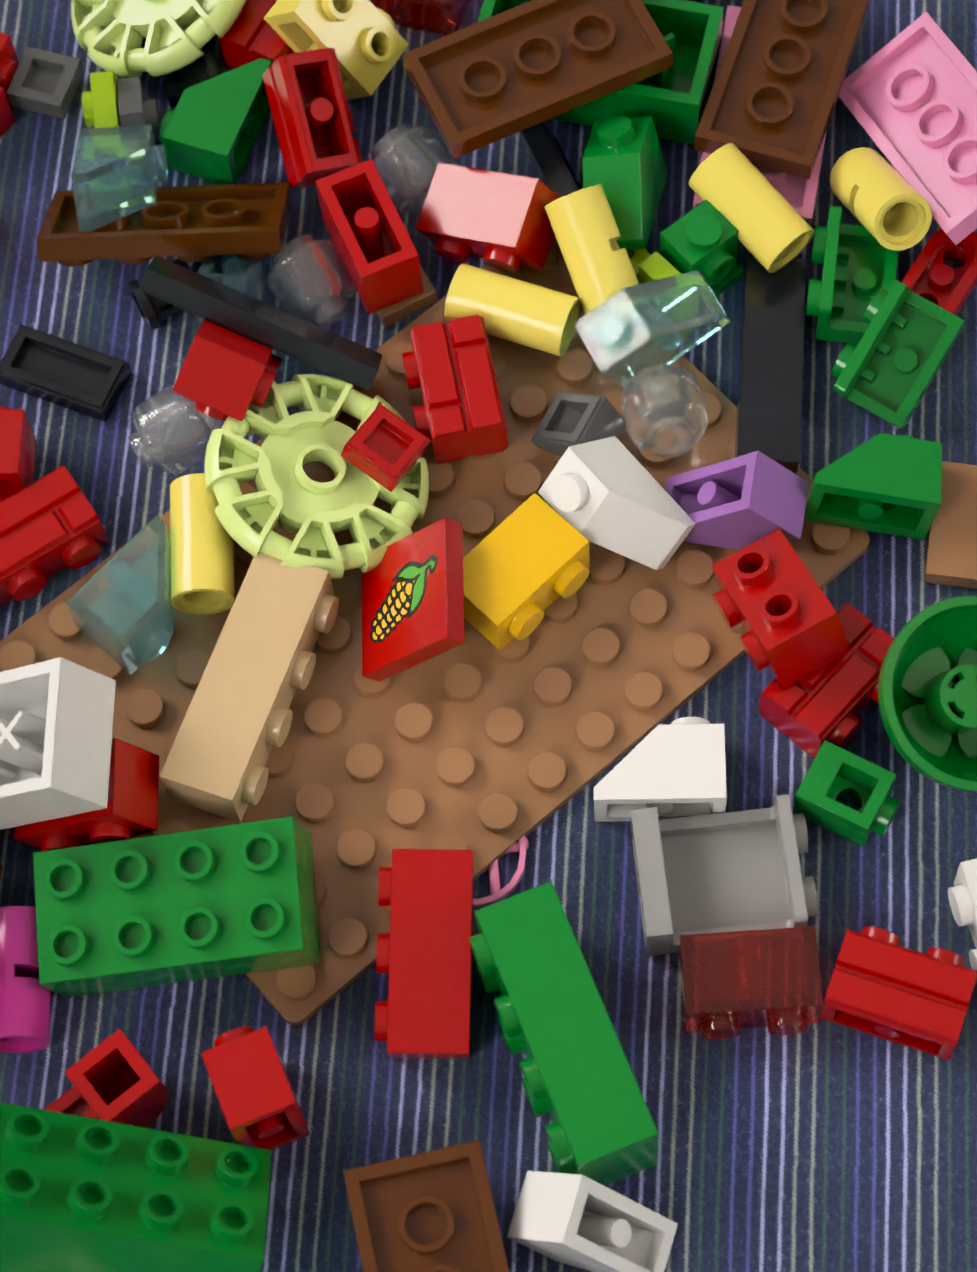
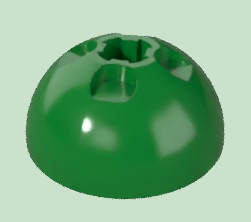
M960 596L949 598L927 607L907 622L898 632L888 648L880 669L878 703L881 719L891 743L911 767L935 783L970 792H977V596ZM948 703H950L951 707H952L957 713L961 714L960 717L956 716V715L951 711V709H950Z

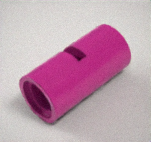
M0 907V1052L31 1053L41 1051L49 1047L51 990L39 983L36 907Z

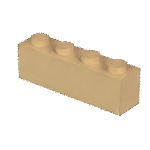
M261 552L258 553L257 557L255 555L159 775L169 799L240 823L248 804L257 805L264 793L269 774L268 768L264 767L273 745L281 747L287 738L293 717L292 710H289L291 701L297 688L305 690L308 686L316 664V654L312 652L320 632L325 634L330 632L339 609V597H336L334 594L329 571L315 566L298 568L281 566L283 560Z

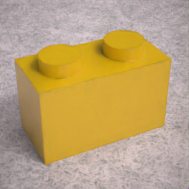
M534 493L463 557L464 618L499 651L514 638L519 641L525 639L541 623L544 617V610L560 595L563 598L573 595L588 578L590 572L589 541Z

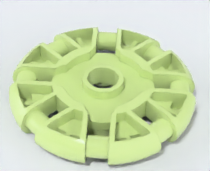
M72 0L71 21L80 47L88 50V57L98 67L105 71H113L115 75L124 78L139 77L143 72L147 71L151 76L158 77L179 70L203 56L204 53L201 48L216 34L222 39L238 18L246 0ZM143 37H147L145 47L141 48Z
M295 374L293 381L280 384L273 381L262 408L250 403L243 421L228 416L221 429H214L211 432L207 444L204 470L206 489L209 493H215L219 504L215 508V514L224 529L233 540L253 557L254 555L257 557L258 553L261 552L283 560L280 566L294 568L315 566L329 571L331 579H341L346 570L359 568L363 573H366L377 567L384 557L387 546L413 534L411 527L414 521H421L424 518L429 496L427 462L424 457H421L397 487L390 492L341 457L344 445L356 431L335 420L344 411L361 420L357 427L358 430L374 410L382 404L407 422L393 406L378 395L372 399L353 389L354 384L337 377L319 374ZM298 406L301 412L289 415L287 407ZM257 434L265 440L260 447L246 440L245 436ZM312 461L322 462L332 469L335 479L325 483L316 482L305 474L303 465ZM255 480L258 492L242 495L239 485L243 482ZM376 497L390 503L392 509L390 514L374 506ZM277 521L286 532L297 534L293 541L272 531ZM349 528L353 543L338 546L334 533Z

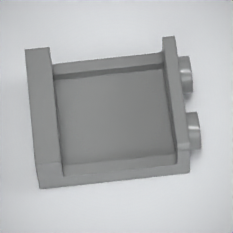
M789 794L777 795L775 797V805L770 808L661 820L658 818L657 807L631 810V839L646 956L805 939L808 917L818 916V902L813 876L802 877L799 854L808 853L805 817L803 813L792 814Z

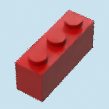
M392 849V866H379L378 907H390V933H377L376 973L389 974L388 1001L375 1002L374 1037L375 1042H387L389 1058L470 1059L472 948L469 937L472 936L473 850Z

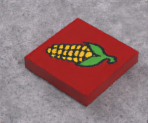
M443 518L387 546L384 557L378 566L366 573L362 572L363 677L380 682L465 643L462 523Z

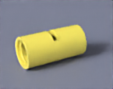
M733 143L725 144L710 154L697 167L689 180L690 188L702 201L707 199L739 231L738 240L769 273H774L790 263L802 252L814 236V229Z
M859 147L849 150L836 161L830 175V185L833 193L883 247L894 251L906 250L915 246L924 238L932 220V212L928 202L877 151L867 147Z
M601 184L565 195L544 207L588 323L622 312L645 301L626 248L619 249L616 240L620 239L621 235Z
M462 263L456 270L448 290L444 320L449 323L453 319L479 315L484 319L487 335L562 357L570 345L576 328L580 310V298Z
M204 473L185 475L175 479L170 484L171 605L181 612L197 615L226 611L233 606L235 601L234 540L224 529L215 514V508L219 504L215 493H209L206 489Z

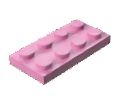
M925 12L844 79L839 97L897 172L928 202L933 218L953 243L957 245L977 229V71L930 15Z

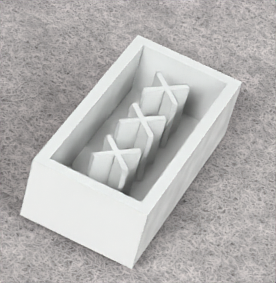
M62 657L0 672V830L107 808L116 680Z

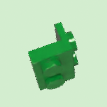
M830 206L827 227L815 226L811 263L823 264L822 280H809L806 315L818 317L815 340L859 344L869 324L863 321V316L871 300L880 288L889 292L896 281L898 251L883 247L864 226L840 224L842 207Z
M896 280L889 292L880 288L875 294L863 316V321L869 324L866 332L857 346L850 342L845 346L833 366L831 375L837 378L833 390L839 396L903 431L966 323L965 320L912 292L907 285Z

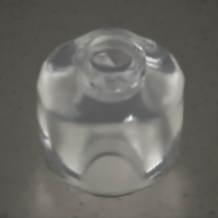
M401 124L382 137L370 152L374 158L373 163L396 210L401 213H411L423 208L438 162L457 165L455 159H453L452 155L431 129L424 126L410 128L407 124Z
M304 235L284 245L281 253H274L271 257L274 265L268 273L267 282L285 312L310 323L315 322L321 328H326L336 323L349 313L350 309L346 302L353 296L356 288L343 258L330 240H314L312 235Z
M672 364L654 365L632 376L624 386L621 406L627 430L632 443L642 452L662 458H674L691 450L705 434L708 415L696 377L686 368Z
M174 383L135 408L132 418L136 432L128 438L134 452L146 467L156 463L165 472L176 475L205 458L211 432L214 429H221L224 423L197 410L194 406L196 401L172 392Z

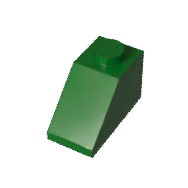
M259 58L184 89L175 110L170 109L166 112L160 127V142L164 144L172 170L219 184L238 183L271 112L262 74L271 67L272 61Z
M615 116L604 121H595L582 157L583 189L594 185H602L621 238L616 240L619 249H645L668 177L652 116L636 118Z
M879 433L815 474L807 495L804 520L924 540L941 505L942 443L920 440L909 435L897 436Z

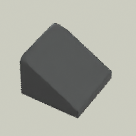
M558 391L531 441L535 446L562 457L569 446L612 436L619 439L624 430L625 421L606 396Z

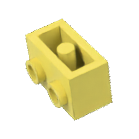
M277 0L264 17L265 21L295 53L334 48L347 100L372 96L409 46L404 38L395 30L393 19L385 11L375 7L370 0Z

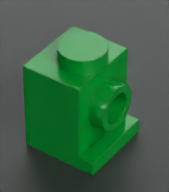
M707 199L660 233V255L698 289V310L740 280L744 275V269L737 263L739 231Z
M824 740L795 795L793 814L803 813L805 820L811 821L864 847L872 832L884 837L898 810L900 801L891 797L897 774ZM842 798H852L858 802L860 809L856 811L838 801Z

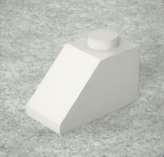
M615 436L569 446L538 491L547 503L588 541L655 570L665 567L696 524Z
M682 717L672 721L671 724L658 725L594 787L595 822L631 821L632 809L657 807L659 820L725 813L727 789L724 724H710L707 719L701 717Z
M527 1170L507 1238L555 1261L590 1272H664L678 1223L584 1175Z

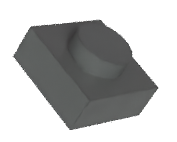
M26 46L6 92L11 107L65 119L84 74L81 59Z
M140 76L116 80L119 116L130 162L153 159L151 135L160 134L161 127L156 99H144Z

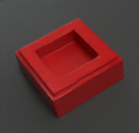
M380 404L344 445L341 457L392 492L427 451L431 440Z

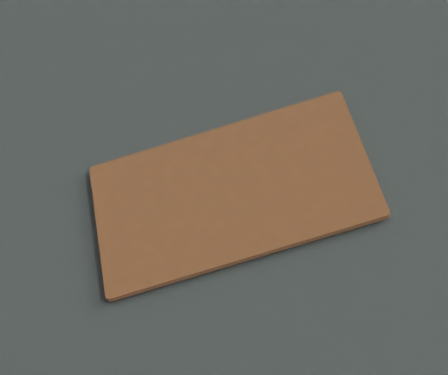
M555 236L544 269L519 265L517 272H507L488 264L481 268L578 297ZM447 295L375 350L383 355L379 370L370 389L367 388L365 390L356 385L353 388L372 399L376 395L380 396L393 406L407 423L415 429L412 407L424 404L420 388L408 390L402 353L413 351L410 331L414 327L437 322L448 324L444 320ZM580 303L576 328L570 345L562 357L487 335L506 421L508 448L504 452L477 457L473 454L467 459L439 463L435 462L430 442L427 451L422 456L426 459L429 472L428 504L424 518L421 521H414L411 530L415 533L443 518L462 523L463 557H465L534 493L547 503L538 491L561 457L535 446L531 439L558 391L606 396L625 421L624 430L618 440L664 489L666 478L735 458L737 406L634 307L588 323ZM344 411L335 420L355 431L361 420ZM261 438L255 444L261 447L265 439ZM312 461L303 465L305 474L316 482L325 483L335 479L332 469L322 462ZM798 467L796 475L809 482V492L813 480ZM255 480L243 482L239 485L242 495L258 492ZM376 497L374 506L390 514L392 511L390 503ZM168 510L0 641V672L62 657L116 680L112 739L117 738L159 755L160 775L231 608L220 613L197 615L181 612L171 605L170 510ZM804 520L801 539L790 542V544L822 589L867 551L870 538L865 530ZM278 521L272 530L292 541L297 535L286 532L281 528ZM349 528L334 533L338 546L353 543ZM234 540L236 599L253 556ZM589 541L590 572L588 578L573 595L568 598H563L560 595L544 610V617L541 623L528 637L520 641L514 638L499 651L464 618V644L380 682L362 676V572L359 568L346 570L341 579H331L334 594L336 597H339V609L336 620L328 634L322 632L319 634L312 651L316 654V664L312 678L305 690L296 689L289 706V710L293 712V717L287 738L281 747L273 745L264 766L269 770L264 793L257 805L248 804L241 823L293 816L311 834L322 964L245 974L289 1025L299 1026L304 1024L376 963L377 933H390V907H378L379 866H392V849L473 850L474 881L488 869L493 861L502 858L505 852L512 845L519 842L522 836L525 835L527 837L645 738L654 728L663 723L746 653L739 638L746 634L741 624L730 629L712 597L714 593L721 590V587L711 565L739 550L682 542L665 567L655 570ZM159 778L157 831L133 836L130 839L241 823L169 799Z

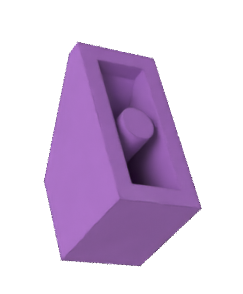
M759 451L666 478L664 490L696 523L683 542L741 550L779 528L789 543L801 539L809 482Z

